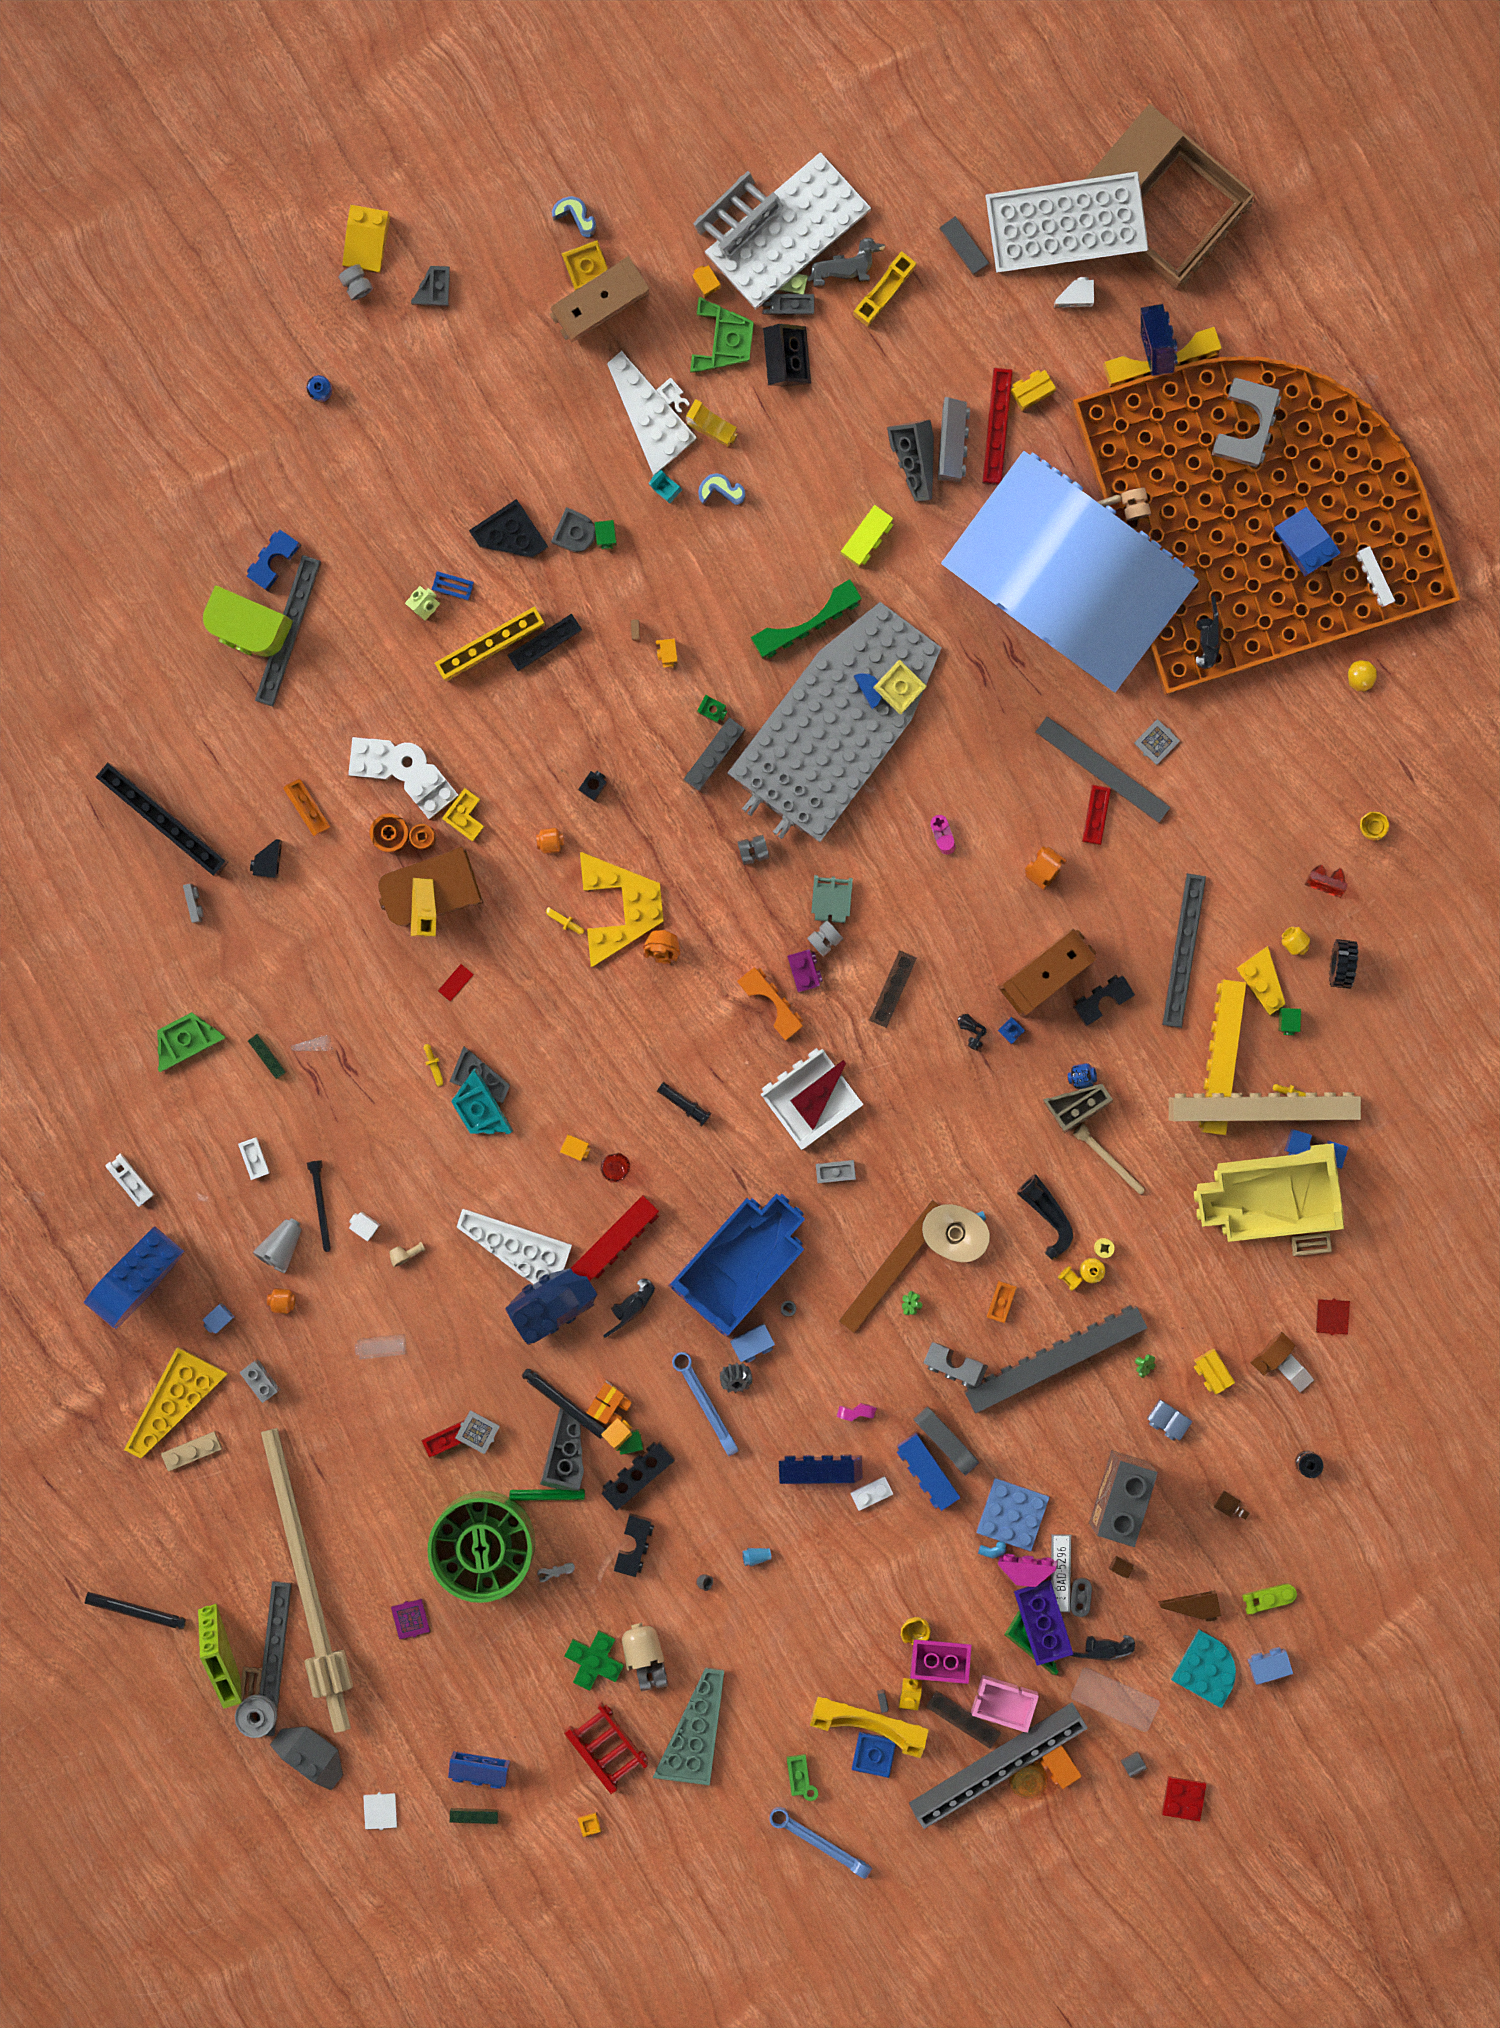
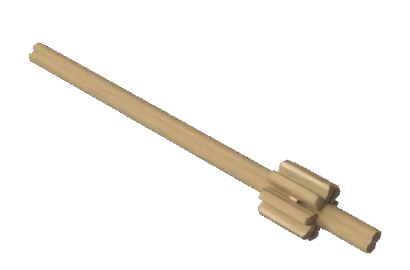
M278 1428L261 1432L315 1652V1657L305 1660L306 1671L313 1697H326L334 1733L351 1729L342 1692L351 1689L353 1683L345 1651H332L279 1431Z

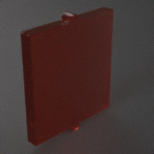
M1332 1298V1300L1318 1299L1316 1333H1330L1332 1336L1334 1334L1348 1335L1350 1301L1336 1300L1335 1298Z

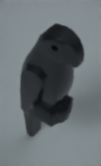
M1215 596L1211 597L1213 621L1210 618L1196 621V627L1200 630V646L1203 652L1200 658L1196 657V664L1201 669L1213 668L1221 645V631Z
M640 1279L637 1282L639 1291L629 1295L621 1304H614L611 1307L615 1316L622 1321L603 1335L604 1338L623 1327L645 1309L655 1291V1286L649 1279Z
M1123 1635L1124 1639L1120 1643L1110 1639L1096 1640L1094 1636H1087L1085 1653L1073 1652L1074 1655L1070 1656L1110 1661L1132 1654L1135 1649V1642L1129 1635Z

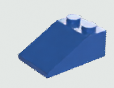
M1307 507L1274 527L1277 535L1304 576H1307L1341 553L1332 538Z

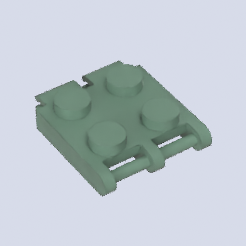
M814 875L811 913L815 914V920L828 921V915H832V922L845 923L846 916H850L853 878L846 880L835 879L833 876L832 878H822ZM818 881L831 882V884L818 883ZM835 882L848 883V885H837Z

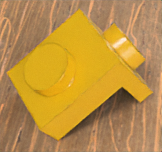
M903 1678L899 1708L918 1711L922 1691L921 1680Z

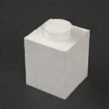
M364 1212L355 1213L349 1221L351 1223L349 1229L366 1241L372 1238L380 1226L378 1222Z

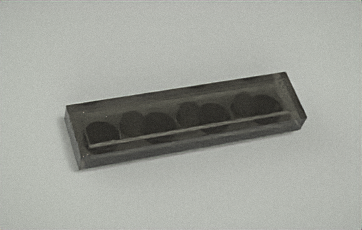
M899 950L869 1021L887 1028L917 957Z
M937 1690L926 1705V1708L989 1749L992 1748L1001 1734L999 1730L982 1719L972 1716L971 1712Z

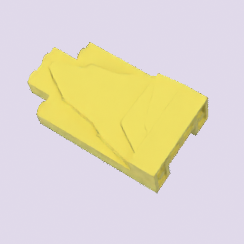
M1334 1143L1311 1146L1310 1150L1296 1155L1218 1163L1217 1170L1214 1171L1215 1182L1197 1184V1191H1194L1195 1203L1199 1202V1209H1196L1197 1219L1201 1220L1202 1227L1222 1224L1223 1235H1227L1228 1242L1344 1229V1212Z

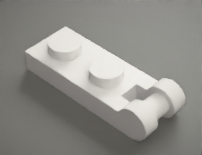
M121 1153L116 1156L112 1163L109 1162L105 1165L138 1207L155 1195ZM122 1165L124 1170L119 1173L117 1168Z

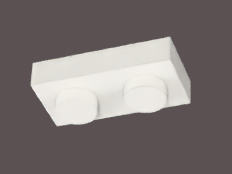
M257 1137L238 1144L251 1180L270 1173Z
M885 1476L850 1492L859 1511L893 1495Z

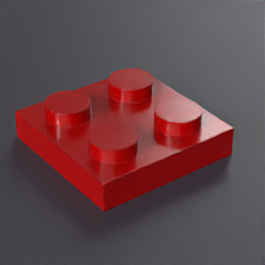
M1168 1776L1162 1815L1200 1822L1206 1782Z

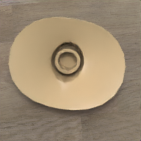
M949 1204L935 1207L927 1214L923 1222V1237L928 1246L939 1255L957 1262L973 1261L979 1258L988 1247L990 1233L986 1223L977 1214L961 1206Z

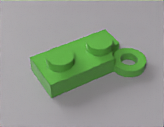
M806 1754L787 1756L791 1795H803L806 1800L814 1801L818 1797V1789L809 1784ZM808 1790H813L814 1795L811 1797L808 1796Z

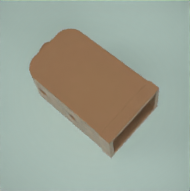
M627 256L610 269L551 307L552 313H550V316L555 324L559 322L563 328L560 332L565 340L569 339L571 342H574L638 300L649 295V288L630 257Z

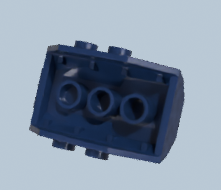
M569 1268L553 1272L550 1275L545 1274L535 1284L525 1286L522 1292L511 1301L505 1310L527 1345H531L547 1335L555 1333L563 1324L573 1322L576 1316L593 1307V1302L598 1294L586 1276H579Z

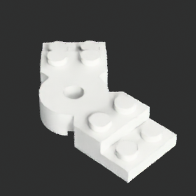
M352 738L349 776L384 780L395 776L397 779L405 781V791L429 820L459 796L437 767L427 764L426 754L419 746L413 743H401L394 746L389 740ZM410 757L413 763L410 767L406 768L403 766V760Z

